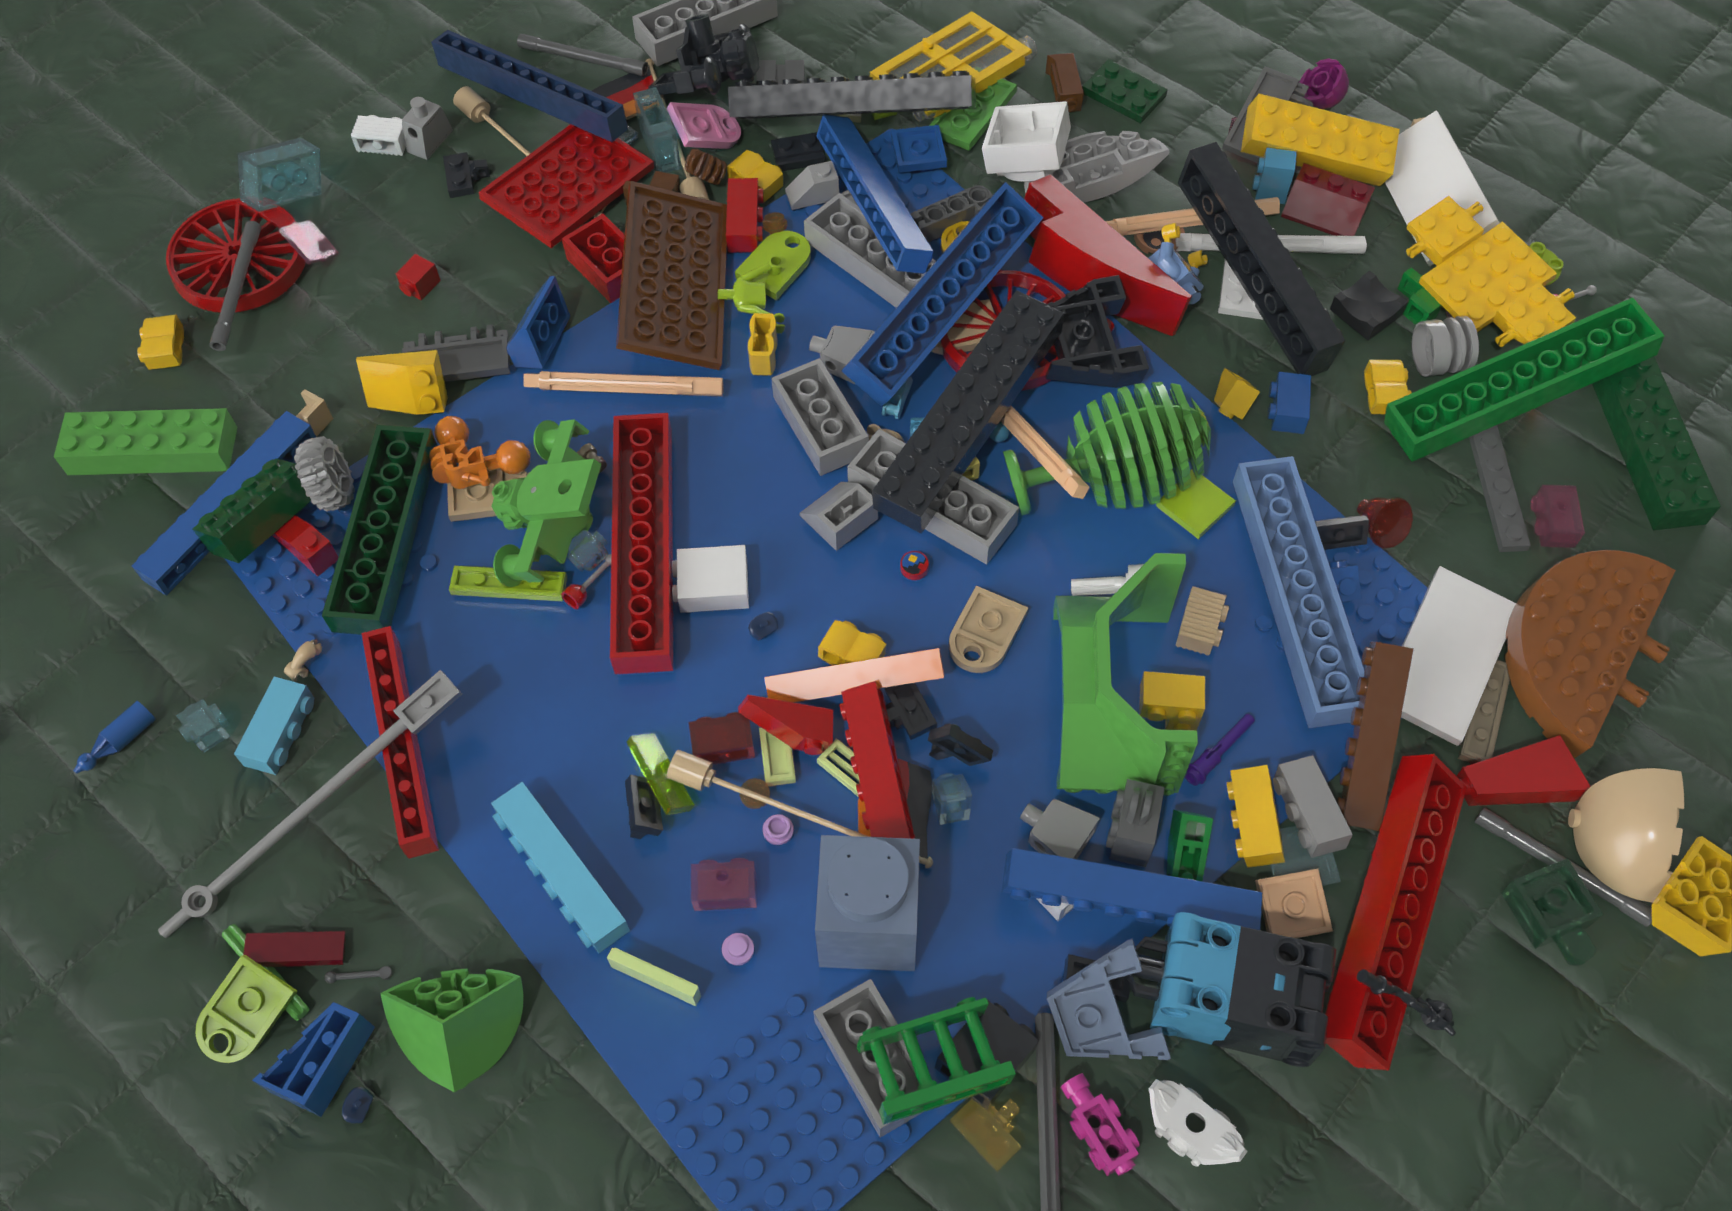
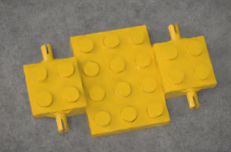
M1447 196L1408 223L1407 230L1417 241L1416 244L1406 249L1408 256L1410 255V258H1414L1423 252L1436 265L1435 268L1420 278L1419 283L1454 318L1457 316H1468L1473 321L1477 332L1491 322H1494L1504 332L1495 338L1496 343L1500 347H1503L1513 339L1526 344L1575 322L1576 317L1564 306L1566 302L1575 297L1574 292L1567 288L1558 296L1551 294L1544 286L1554 280L1557 273L1503 221L1483 234L1484 229L1473 219L1475 215L1483 211V206L1480 202L1477 201L1469 208L1464 209L1450 196Z

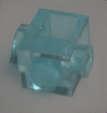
M202 699L197 703L189 705L183 712L176 715L182 723V726L178 728L182 736L188 743L193 740L203 753L230 737L225 730V727L230 724L216 703L209 706Z

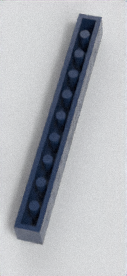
M450 30L445 31L431 41L440 67L610 142L615 141L628 130L624 107L618 102Z

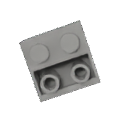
M840 482L801 511L800 517L837 551L878 519V511L873 509L872 495L859 483Z

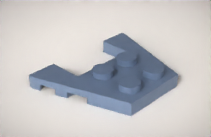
M1133 939L1127 940L1047 992V1000L1066 1056L1109 1058V1055H1128L1129 1059H1142V1056H1157L1158 1060L1171 1059L1162 1027L1128 1035L1110 982L1111 979L1142 971Z

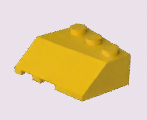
M1703 836L1697 837L1652 903V925L1699 956L1731 952L1732 856Z

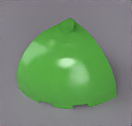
M468 969L442 971L441 978L421 982L420 977L414 978L382 992L381 998L389 1027L406 1057L427 1078L456 1092L466 1087L470 1082L494 1066L511 1044L518 1029L523 1010L521 976L494 969H487L485 971L486 974H469Z

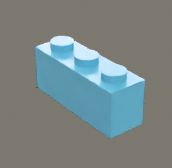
M273 677L234 753L243 766L277 775L280 767L287 761L288 751L293 741L300 735L301 725L306 715L312 711L315 698L306 685Z

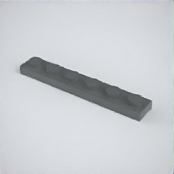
M1496 425L1470 436V444L1499 552L1528 551L1531 544Z

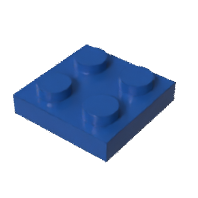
M939 125L891 130V140L898 173L947 167V158Z

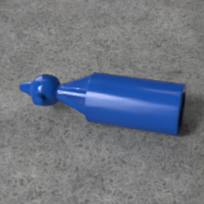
M136 701L99 733L91 753L81 754L73 771L77 774L84 770H92L97 764V759L120 752L150 726L156 718L139 701Z

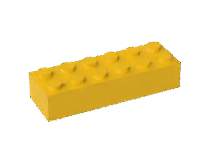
M1258 93L1247 109L1241 152L1264 157L1266 148L1297 151L1296 166L1302 167L1306 163L1356 181L1381 186L1393 175L1399 129Z

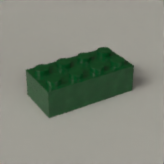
M277 458L266 462L258 474L246 479L241 484L239 490L232 495L226 496L220 502L219 507L199 519V523L192 530L211 554L238 564L241 563L311 501V498L306 496L304 487H301L302 483L297 477L298 471L295 468V463Z

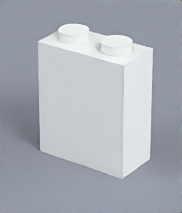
M745 545L677 549V560H672L673 577H677V585H672L673 602L679 603L681 613L749 608Z

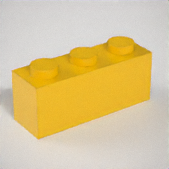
M1268 765L1230 770L1232 781L1226 783L1229 800H1235L1236 810H1231V817L1234 829L1239 828L1241 839H1235L1238 858L1244 857L1247 868L1284 863L1285 858Z

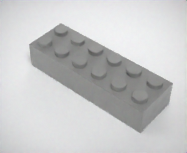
M672 0L632 16L635 39L656 66L678 58L676 49L683 44L685 28L687 27L686 19L708 14L714 35L738 29L740 24H745L748 28H751L778 16L777 0Z
M841 193L835 195L804 220L805 238L809 245L894 307H897L924 275V273L896 271L860 208ZM934 259L928 264L926 272L935 263Z
M878 429L847 466L848 482L859 483L872 495V490L906 443ZM962 475L925 529L987 565L1017 526L1019 507Z

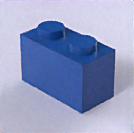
M1278 372L1276 381H1271L1269 397L1273 398V403L1269 404L1267 415L1268 419H1272L1271 430L1304 434L1310 417L1311 375Z

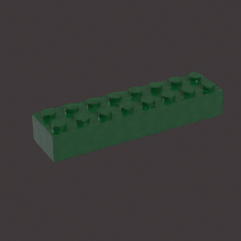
M1655 357L1592 383L1653 531L1707 525L1721 505Z
M390 425L376 426L322 613V617L331 632L362 635L361 633L388 627L392 624L432 473L429 453L434 447L438 446L431 428Z

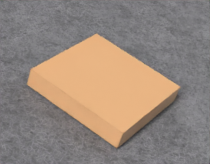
M1319 869L1255 880L1257 891L1262 892L1261 910L1266 932L1286 937L1301 938L1333 931Z

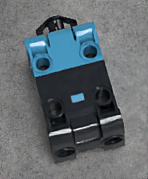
M1186 912L1175 914L1165 936V941L1145 936L1135 947L1137 952L1143 948L1163 953L1162 959L1138 954L1142 971L1126 975L1134 996L1155 1001L1150 1029L1162 1027L1164 1035L1177 1036L1281 1061L1296 1067L1311 1066L1325 1049L1329 1017L1323 1014L1322 1010L1324 993L1328 991L1334 976L1336 949L1323 943H1312L1207 919ZM1133 976L1158 982L1157 989L1136 984Z

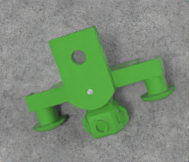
M575 419L560 421V425L551 420L542 421L535 429L533 441L539 456L548 461V463L537 465L524 478L499 481L492 490L494 499L491 507L498 519L503 521L504 527L508 530L527 528L521 549L515 545L507 544L502 546L495 554L493 561L494 573L499 582L505 586L515 587L522 580L527 582H543L544 577L531 570L532 563L539 562L541 555H549L559 563H565L572 538L583 535L592 525L593 516L590 513L589 504L601 463L595 459H585L569 447L571 437H578V435L589 433V430Z

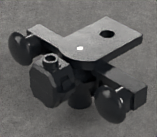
M708 14L686 19L687 27L685 28L683 44L676 49L681 70L661 74L648 88L651 96L675 92L682 94L708 87L711 94L715 95L719 92L721 83L729 78L731 80L739 79L740 82L754 81V76L760 66L755 40L747 25L740 24L738 29L714 35Z

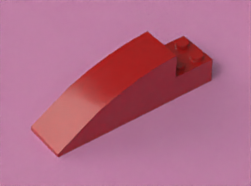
M1051 174L1029 183L1024 200L1043 217L1030 233L1036 241L1029 263L1069 291H1077L1094 279L1119 275L1126 300L1119 314L1114 315L1170 336L1175 335L1192 295Z

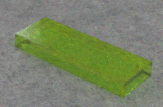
M655 733L630 736L626 743L665 814L689 812L695 804L683 784L667 778L670 760Z

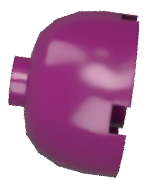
M1330 58L1318 61L1316 63L1318 66L1313 70L1307 69L1299 82L1309 86L1303 98L1311 101L1313 107L1323 110L1332 108L1340 103L1346 96L1349 88V78L1345 68L1337 60Z

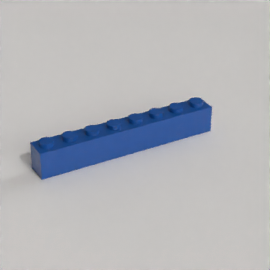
M288 411L276 419L272 426L261 437L257 438L254 444L242 456L238 457L235 463L223 475L219 476L216 482L204 494L200 495L196 502L184 514L180 515L177 521L165 533L161 534L145 553L138 557L132 568L139 577L167 596L210 552L192 530L199 523V519L219 507L220 502L226 496L232 495L239 490L241 484L246 479L258 474L266 462L277 458L296 464L294 456L299 444L304 443L305 440L316 438L311 425Z
M1012 848L1006 854L1002 892L1009 893L1010 898L1015 900L1027 901L1030 897L1042 899V904L1049 906H1061V903L1072 904L1073 909L1078 911L1090 912L1095 908L1105 910L1104 914L1107 916L1123 917L1124 914L1135 915L1136 920L1152 923L1155 922V919L1167 921V926L1171 925L1176 913L1186 912L1207 919L1260 930L1262 892Z

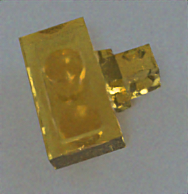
M971 1099L950 1119L951 1124L997 1173L1021 1149L1020 1144L1010 1135L1014 1127L1009 1122L1020 1112V1108L1011 1099L999 1111L994 1106H991L986 1111Z

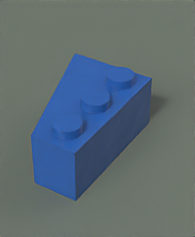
M333 1002L302 1032L303 1037L288 1051L284 1049L277 1056L279 1060L264 1074L259 1073L252 1081L268 1092L322 1117L375 1026L359 1013Z

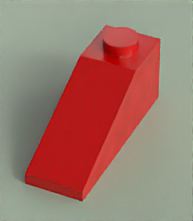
M296 515L272 535L317 577L338 560V555L330 541L311 524Z
M747 695L738 706L740 714L795 750L804 751L808 755L822 754L833 743L832 709L754 695Z

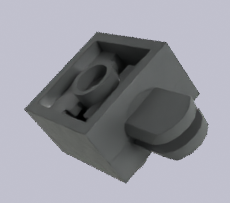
M1127 779L1124 790L1118 789L1111 814V828L1109 829L1106 847L1111 848L1109 859L1142 867L1147 866L1155 845L1165 787Z

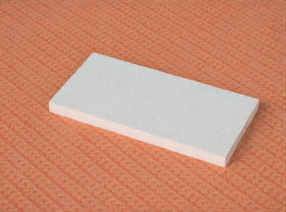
M1437 110L1399 134L1393 175L1385 181V184L1407 225L1447 196H1450L1464 209L1469 208L1477 201L1482 204L1483 211L1475 215L1473 219L1484 229L1483 234L1500 223ZM1421 252L1429 266L1433 265L1434 263Z
M1439 566L1402 644L1403 647L1414 648L1401 718L1458 746L1464 739L1505 642L1508 621L1516 603Z

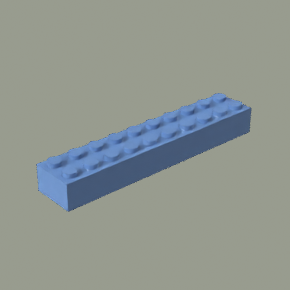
M1294 457L1239 463L1233 479V485L1308 728L1350 723L1353 708L1358 707L1360 695L1356 694L1359 677H1364L1365 671Z

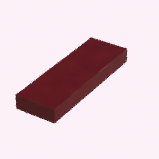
M345 931L246 933L243 955H247L263 967L343 965L346 933Z

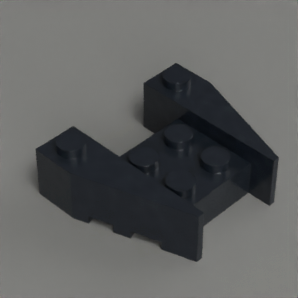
M1119 275L1094 279L1086 283L1079 290H1073L1062 299L1047 304L1064 312L1062 333L1054 343L1058 360L1051 361L1046 372V379L1115 388L1139 384L1143 381L1149 366L1142 345L1116 349L1106 318L1108 315L1119 314L1126 300Z

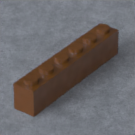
M1370 642V646L1364 648L1362 665H1366L1364 677H1359L1356 694L1360 695L1358 707L1353 708L1351 715V725H1355L1353 738L1348 737L1345 754L1349 755L1347 768L1343 767L1340 775V785L1344 786L1342 798L1337 797L1336 799L1347 824L1350 826L1380 831L1414 648L1381 642Z

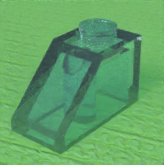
M948 773L933 779L932 795L939 825L969 820L972 793L963 774L954 775Z

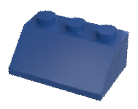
M550 276L534 296L511 340L507 344V353L511 357L514 367L543 369L571 317L555 276Z

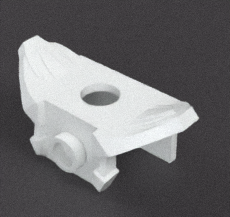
M1155 1079L1149 1087L1152 1115L1156 1127L1155 1134L1159 1138L1162 1136L1169 1141L1167 1143L1168 1146L1175 1153L1182 1157L1187 1155L1192 1159L1191 1164L1197 1167L1200 1164L1214 1165L1241 1162L1248 1151L1244 1147L1243 1138L1236 1130V1127L1223 1112L1211 1108L1195 1090L1189 1087L1186 1088L1181 1083L1178 1085L1170 1080L1160 1081ZM1194 1113L1205 1122L1204 1130L1199 1133L1190 1131L1186 1126V1117Z

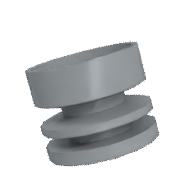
M1468 316L1449 317L1443 321L1438 319L1420 321L1416 324L1412 335V355L1415 366L1422 376L1443 375L1447 371L1457 373L1476 365L1479 354V340L1475 325Z

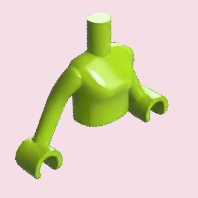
M776 254L769 257L767 264L740 276L734 283L733 289H718V299L733 300L737 310L742 313L771 314L763 310L766 306L765 283L750 282V280L766 272H769L771 275H778L781 272V266L776 265L780 264L781 258ZM781 313L774 314L777 334H780L785 330V325L777 324V322H784L785 317Z

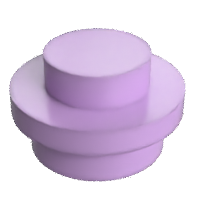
M773 815L763 825V835L771 844H785L793 836V824L784 815Z
M734 933L728 936L722 945L723 957L732 965L747 963L754 954L752 940L742 933Z

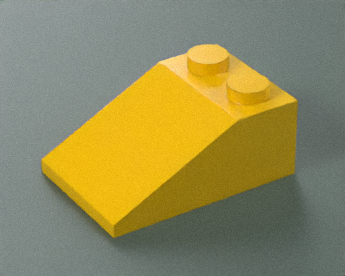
M438 350L356 358L369 408L416 415L444 412L448 396Z

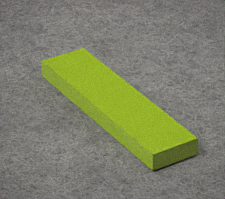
M454 566L449 592L451 595L563 601L561 593L566 587L567 574L566 572L533 570L544 577L543 582H527L522 580L519 585L508 587L499 582L493 568Z

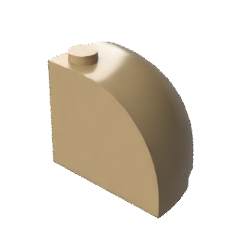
M1657 768L1620 772L1592 785L1583 794L1576 808L1570 810L1568 824L1570 827H1573L1574 841L1580 858L1591 873L1611 889L1630 898L1653 903L1673 874L1668 870L1671 866L1672 855H1679L1683 829L1676 828L1679 819V809H1684L1681 771Z

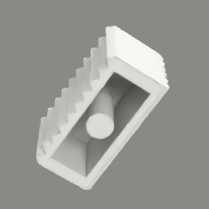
M375 115L358 116V119H356L354 130L352 129L351 133L356 151H362L363 153L371 152L373 154L381 153L382 155L384 153L386 155H403L406 144L402 119L398 117L381 118Z

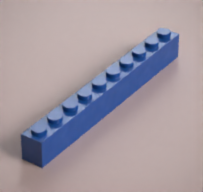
M823 114L816 136L896 271L925 274L928 264L932 261L933 250L849 117Z

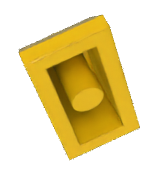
M1224 368L1214 402L1220 407L1218 411L1228 418L1232 419L1235 415L1243 419L1260 391L1246 379Z

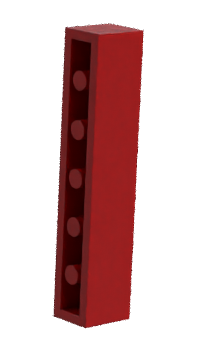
M876 681L841 691L843 703H840V711L843 719L847 720L849 729L845 730V736L848 745L853 747L854 756L850 758L854 773L859 775L860 783L856 784L859 799L861 802L864 801L866 811L862 812L864 825L867 830L870 829L871 837L915 839L883 692Z

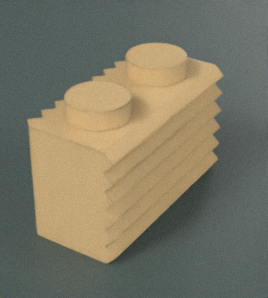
M1192 586L1176 641L1177 647L1210 655L1212 647L1219 646L1223 630L1218 629L1219 622L1225 623L1229 606L1224 605L1226 595Z

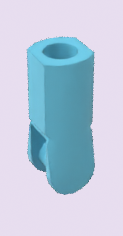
M911 376L895 395L883 405L882 416L889 414L899 420L913 382Z

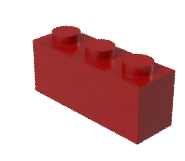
M728 178L726 219L728 252H753L758 247V242H763V227L759 226V222H763V207H759V204H764V190L759 188L758 178Z

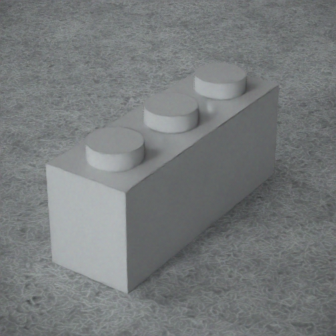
M1314 756L1279 764L1273 778V786L1276 793L1282 795L1289 820L1295 822L1302 847L1308 849L1311 858L1346 849L1353 834Z

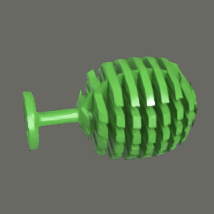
M1163 382L1151 383L1153 398H1151L1149 390L1144 383L1134 384L1135 402L1126 386L1117 389L1119 409L1111 392L1102 395L1101 401L1106 422L1104 423L1096 400L1091 401L1087 404V414L1091 428L1089 433L1086 430L1080 410L1073 417L1078 444L1074 448L1068 435L1067 459L1064 460L1083 481L1090 483L1097 506L1107 508L1104 485H1107L1116 509H1126L1122 484H1124L1132 506L1140 508L1144 504L1142 488L1151 505L1160 503L1159 486L1167 500L1176 496L1175 483H1177L1182 492L1190 488L1191 472L1188 462L1191 464L1196 480L1198 481L1204 474V462L1201 445L1203 447L1205 445L1208 456H1210L1211 429L1204 412L1192 398L1193 408H1190L1181 385L1170 383L1171 401ZM1013 450L1003 451L1021 515H1027L1031 512V504L1027 493L1028 488L1055 479L1043 466L1022 471Z

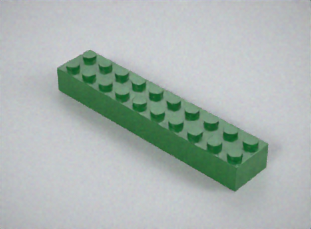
M1632 297L1388 403L1384 423L1408 458L1413 462L1656 356L1665 335Z

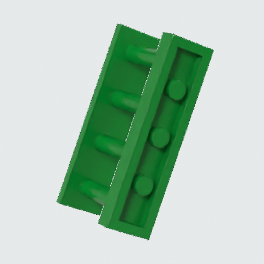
M975 997L966 998L958 1002L956 1007L882 1029L881 1026H875L862 1033L863 1035L859 1037L857 1044L858 1053L872 1050L887 1093L885 1101L882 1102L879 1109L883 1125L978 1095L1012 1082L1016 1074L1012 1062L1008 1061L1000 1064L999 1060H995L979 1016L984 1015L989 1004L987 998L976 1000ZM965 1020L983 1064L980 1071L969 1074L968 1070L963 1069L948 1028L949 1025ZM933 1030L936 1032L951 1073L949 1081L939 1084L935 1080L932 1081L916 1037ZM901 1040L904 1041L919 1083L918 1091L908 1094L900 1091L884 1045Z

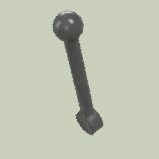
M383 966L378 971L339 974L329 971L325 974L324 980L329 984L334 983L336 980L381 977L383 980H389L393 972L388 966Z

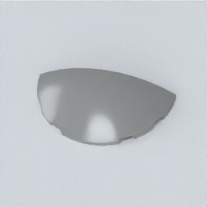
M1105 131L1089 133L1067 140L1060 169L1054 171L1051 175L1083 203L1116 193L1133 184L1154 169L1169 154V149L1154 137L1149 141L1141 139L1138 132L1122 131L1119 136H1107ZM1024 181L1025 194L1029 183L1033 181Z

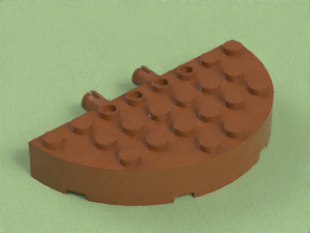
M1616 550L1580 553L1566 558L1549 569L1522 594L1513 608L1506 629L1508 652L1505 654L1512 687L1529 718L1534 717L1545 730L1542 732L1545 737L1550 739L1560 735L1573 758L1578 757L1593 746L1616 695L1624 698L1637 708L1641 707L1647 700L1649 692L1626 679V674L1637 651L1659 664L1665 659L1668 654L1667 652L1670 650L1669 647L1647 635L1650 623L1676 571L1659 561L1639 554Z

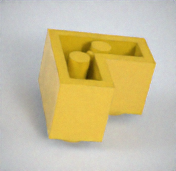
M1144 671L1140 683L1139 715L1152 721H1162L1165 719V730L1197 731L1205 710V676Z

